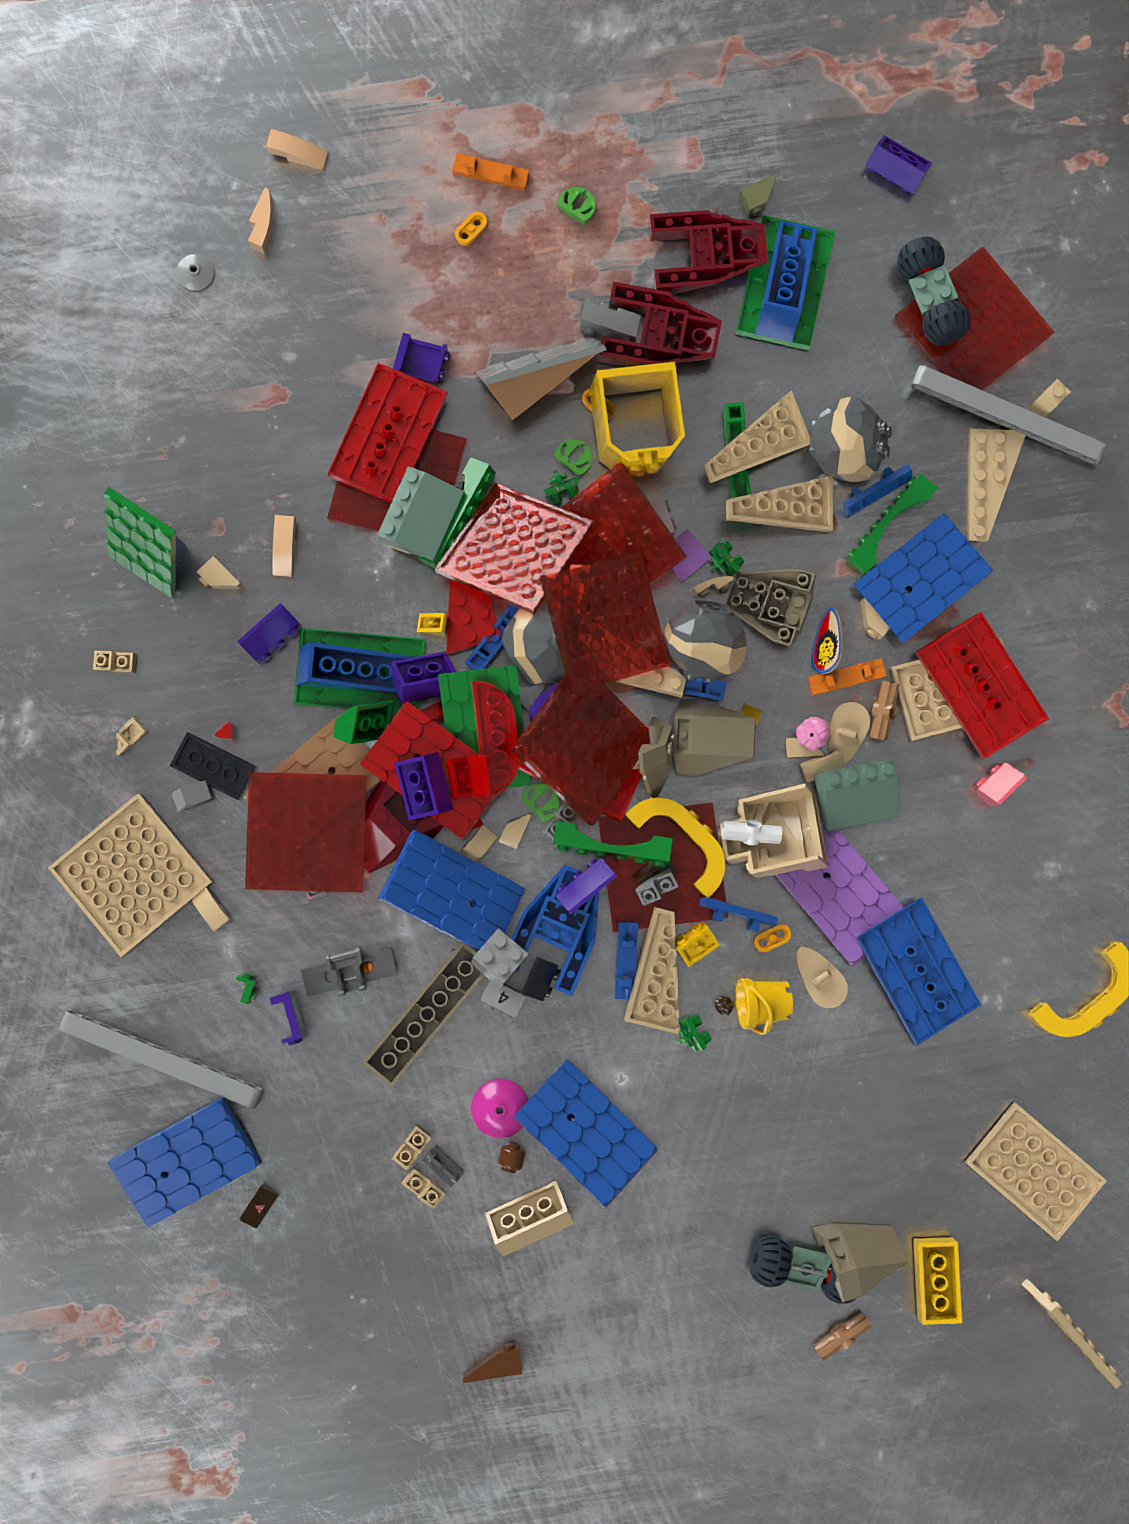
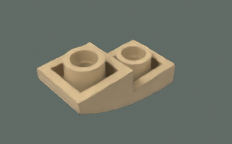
M732 576L713 578L695 586L692 592L696 597L700 594L703 597L711 592V587H713L716 593L720 590L723 593L732 587L731 583L734 578Z
M94 651L93 670L135 673L137 654Z
M834 751L822 758H812L801 764L806 782L814 781V774L845 768L841 752Z
M481 825L459 853L474 862H478L496 840L497 836L486 826Z
M205 887L191 899L213 931L216 932L230 921L223 906L218 904L209 888Z
M416 1126L391 1159L407 1171L431 1140V1137Z
M415 1167L411 1169L401 1182L404 1187L417 1195L418 1199L433 1210L446 1194Z

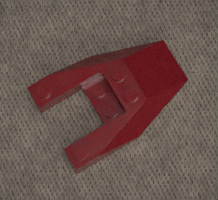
M708 210L650 214V241L689 239L692 267L655 269L653 280L654 289L667 291L674 295L711 286L768 262L765 224L746 219L739 220L725 214L718 215L710 213Z
M613 281L609 308H620L646 315L640 343L603 336L601 343L607 350L599 353V362L614 365L641 366L675 362L676 364L715 358L722 320L691 306L689 302L680 300L670 292Z
M381 781L368 797L343 846L368 873H372L397 861L412 830H416L434 839L445 827L431 816L409 820L403 796Z

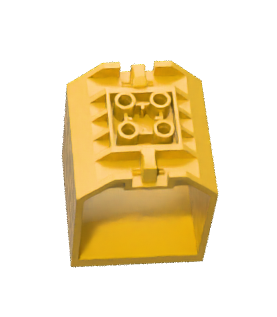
M675 362L598 370L589 391L599 461L619 477L633 475L643 477L645 471L648 474L657 473L685 436ZM661 389L669 446L622 452L610 440L604 395Z

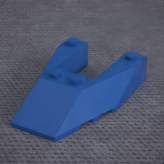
M564 865L524 909L511 939L526 952L533 937L568 951L569 954L554 989L572 996L595 944L600 891L570 914L557 899L556 895L558 892L556 890L564 883L567 886L572 883L573 879L571 877L578 873L579 870Z

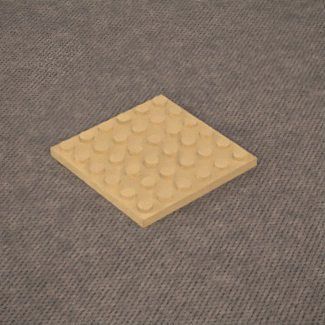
M140 793L136 794L48 867L120 957H124L189 903L205 887L213 883Z

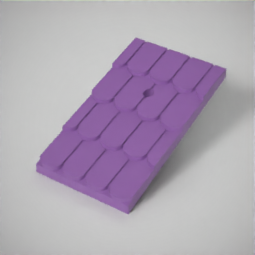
M823 823L822 830L829 867L808 872L799 869L775 876L853 967L865 957L856 937L904 907L849 844V841L838 829L825 831Z

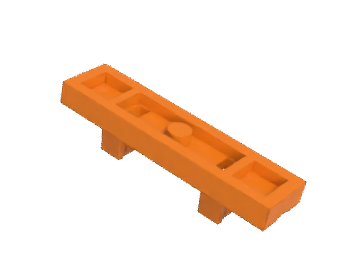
M456 153L452 174L525 191L529 170Z
M880 658L833 670L828 674L807 677L811 694L815 696L885 678L887 675L883 660ZM861 668H862V669L864 670V672H865V676H864V677H863V675H862Z

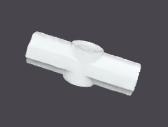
M747 820L745 823L724 821L721 827V838L742 841L747 845H757L759 842L780 844L782 840V827L762 825L754 820Z

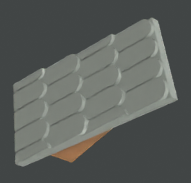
M590 336L566 346L561 344L534 355L531 353L507 363L502 361L476 371V373L509 417L514 420L591 358L607 349L600 341Z

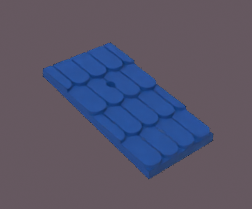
M943 513L854 583V586L902 643H904L994 570L948 516ZM910 586L913 590L911 593H907L905 588Z
M412 830L378 899L479 951L497 929H500L505 934V930L512 919L525 888L478 862L472 861L448 846L442 845L425 834Z
M922 897L856 937L859 946L871 964L874 973L916 1046L981 1006L979 999Z
M568 1059L514 1115V1118L605 1209L658 1151L654 1144Z
M221 1097L113 1157L107 1164L148 1228L209 1193L227 1185L232 1180L250 1172L259 1166L262 1160L224 1097Z

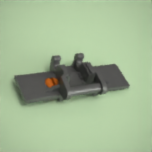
M360 946L356 947L355 950L335 955L327 954L325 955L326 964L301 970L307 997L339 989V997L356 990L360 992L365 991L368 981L398 974L392 948L362 954ZM357 957L358 964L339 969L335 968L336 962ZM327 972H331L333 974L334 982H328L326 980Z

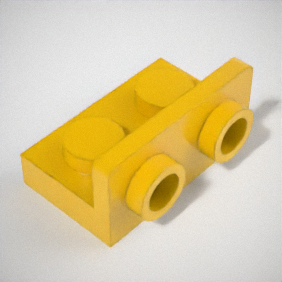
M704 921L695 924L688 932L679 935L675 940V949L688 967L720 946Z

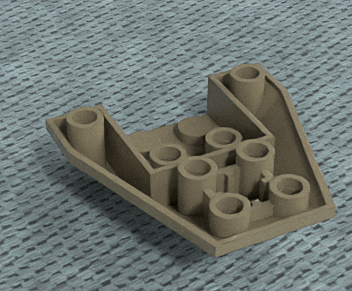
M800 569L737 572L726 605L741 620L771 641L791 647L801 634L811 605L816 574Z
M680 699L674 717L676 744L673 745V757L677 775L698 776L754 758L756 719L701 699Z
M829 1223L812 1228L819 1248L825 1247L837 1275L835 1286L842 1302L862 1297L909 1262L893 1226Z

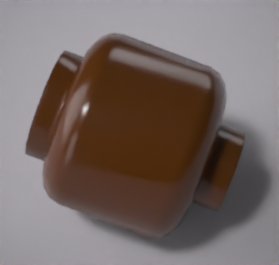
M510 1142L509 1145L502 1146L498 1159L501 1170L516 1173V1171L522 1169L526 1153L520 1148V1144Z

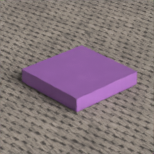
M688 529L658 552V555L681 582L685 581L712 558Z

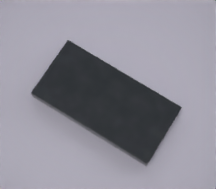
M189 732L186 733L169 765L198 781L207 780L208 786L236 800H240L257 767Z

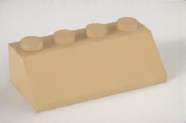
M557 1181L485 1213L494 1243L502 1257L575 1224Z

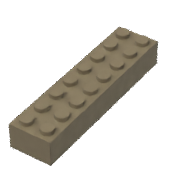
M461 942L362 1061L364 1066L390 1088L396 1084L484 978L485 975L471 964L472 958L478 952L474 948Z

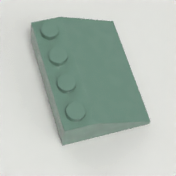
M408 466L377 536L387 545L435 561L465 492L428 473Z
M894 759L814 774L825 831L898 817V777Z

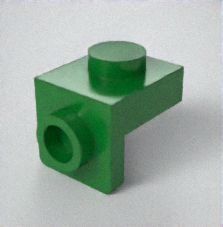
M247 973L237 975L235 980L246 983L240 1002L250 1004L257 997L258 990H256L258 981L253 979V975Z

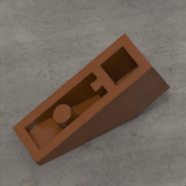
M507 1343L503 1347L498 1348L464 1373L463 1383L522 1374L523 1367L519 1345Z

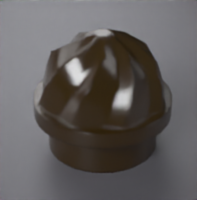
M721 996L715 1001V1009L720 1015L729 1016L735 1002L731 1001L730 997Z

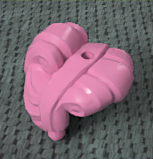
M810 717L796 728L797 741L801 746L804 745L810 751L823 748L830 738L831 727L825 719Z

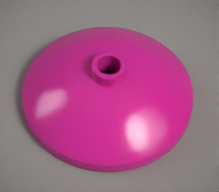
M507 1079L490 1080L483 1084L473 1097L471 1104L473 1121L481 1132L490 1137L507 1138L513 1136L523 1128L514 1118V1115L528 1102V1097L525 1091L513 1081ZM502 1107L504 1109V1112L499 1114L497 1113L496 1108Z

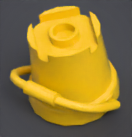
M747 978L738 979L735 1000L737 1016L741 1027L764 1035L771 1032L774 1022L791 1020L788 1015L793 1014L792 993L786 992V987H790L787 981L772 982L753 981ZM765 1024L764 1030H760L756 1026Z

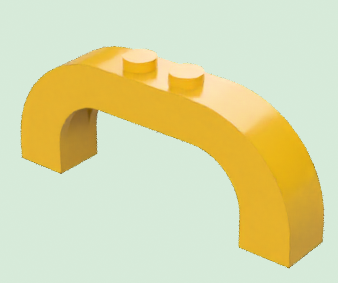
M650 798L632 807L625 816L638 829L649 818L663 815L671 818L703 850L707 861L706 869L693 885L705 897L709 898L719 887L725 872L724 854L717 840L711 835L713 831L706 824L702 826L697 821L699 817L692 810L688 812L682 805L670 799Z
M1115 941L1100 953L1112 969L1111 984L1075 1016L1062 1019L1054 1013L1047 1003L1042 1002L1029 1012L1027 1016L1040 1029L1063 1037L1078 1036L1086 1033L1093 1027L1097 1028L1104 1022L1103 1019L1107 1015L1110 1016L1116 1013L1119 1009L1118 1006L1129 996V951L1124 944Z

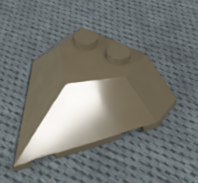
M652 717L649 725L651 744H642L638 755L640 773L644 775L643 781L647 792L651 794L650 798H658L671 772L673 745L676 744V734L672 733L671 725L657 717Z

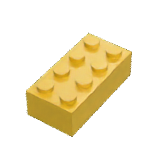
M953 1237L913 1239L917 1319L922 1325L962 1323L958 1242Z

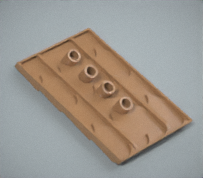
M339 714L243 795V799L292 856L381 781L360 765L369 752L364 743L348 744L333 737L336 718L340 716Z

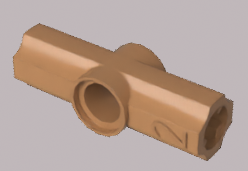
M882 681L879 698L872 707L874 720L870 737L887 741L891 721L897 715L898 709L895 703L900 684Z
M861 1311L846 1323L842 1322L834 1326L830 1330V1334L813 1346L822 1360L825 1361L839 1350H845L852 1346L856 1341L855 1339L871 1329L872 1326Z

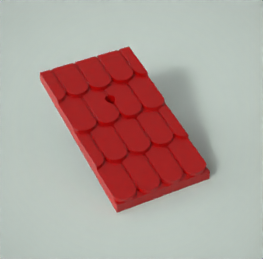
M377 363L331 464L328 477L392 503L408 466L415 469L448 392L386 365Z
M977 613L972 618H969L915 652L982 758L989 757L1049 719L982 613Z
M406 701L378 741H376L366 757L361 761L360 765L402 795L394 763L439 752L453 809L431 815V817L464 841L496 796L484 799L483 795L452 799L447 759L478 756L479 754Z

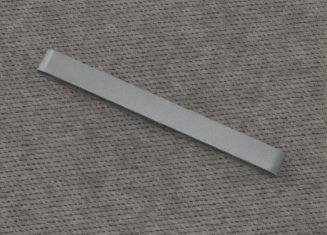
M919 366L912 382V386L918 390L1019 433L1022 432L1025 436L1094 465L1101 464L1108 447L1099 440L926 366Z
M66 1010L59 1026V1030L249 1108H256L263 1091L262 1088L74 1011Z

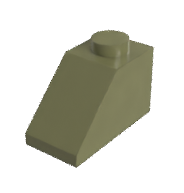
M775 175L740 189L738 198L748 217L751 215L757 216L764 211L776 179Z

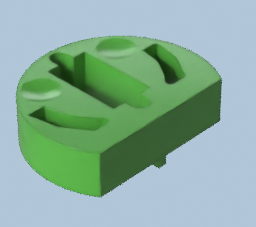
M572 187L560 195L558 209L570 216V218L585 225L594 216L595 200L586 189ZM583 195H586V200L580 209L576 208L573 210V205L579 196L583 197ZM566 196H568L567 204L564 203Z
M565 440L558 445L554 453V458L578 478L585 475L591 467L592 454L590 448L581 440ZM566 445L565 453L563 456L561 455V450L563 446ZM578 446L580 448L584 446L583 454L576 462L572 461L570 463L569 457ZM586 463L588 464L586 467L580 469L577 468L584 466Z
M534 784L528 787L521 797V800L543 822L552 819L558 811V795L548 785ZM533 787L535 790L532 794V800L530 801L528 799L530 790ZM546 790L548 792L553 790L551 794L553 797L542 808H535V801ZM553 808L556 809V811H554L551 814L544 815L542 813L545 811H550Z

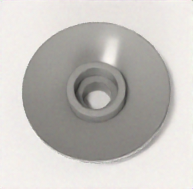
M191 254L184 257L177 267V278L180 284L191 291L204 290L214 279L215 270L212 262L200 254ZM193 268H197L196 272H191Z

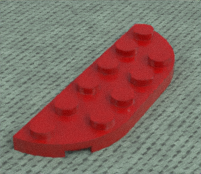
M471 681L479 755H487L491 764L490 773L493 781V793L483 795L484 799H487L505 791L517 775L520 756L516 717L510 699L499 688L487 682Z

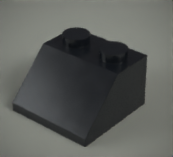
M537 956L521 994L542 1002L544 998L549 999L553 989L550 987L552 980L556 981L560 970L557 968L559 965Z

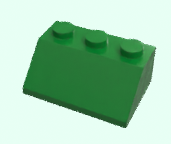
M385 701L353 706L336 718L333 737L348 744L378 740L391 722L395 702Z

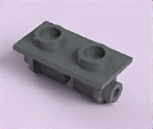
M437 1146L422 1160L450 1187L456 1184L464 1174Z

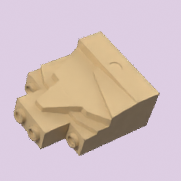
M806 784L738 800L739 806L737 807L740 819L728 821L745 823L747 820H754L762 825L781 826L782 840L780 844L759 842L757 845H747L738 840L722 839L721 827L723 823H719L720 830L718 835L723 843L722 851L725 861L731 865L748 861L746 862L747 871L756 878L773 876L799 869L808 872L829 867L817 796Z

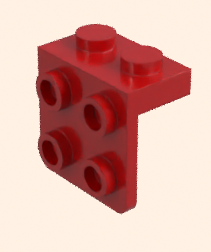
M487 755L447 759L452 799L493 793V781L490 773L491 764Z

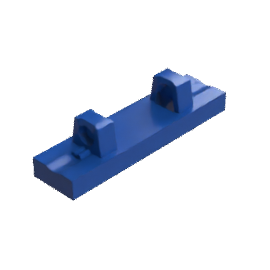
M907 464L894 472L890 467H887L883 470L884 478L863 491L858 486L852 488V498L843 502L845 515L847 517L852 516L910 481L912 478V468Z
M512 602L493 625L494 629L499 628L501 638L495 634L492 636V641L486 642L489 637L485 636L464 662L472 670L486 669L503 647L502 638L504 630L519 610Z
M696 678V680L686 679L683 694L723 701L727 682L715 680V682L711 683L700 678Z
M707 897L700 898L698 906L713 910L712 920L723 922L724 915L727 913L748 919L747 930L754 932L759 931L761 923L777 925L778 917Z
M619 921L615 999L629 1000L636 976L638 922ZM621 976H631V977H630L629 979H624V978H622Z

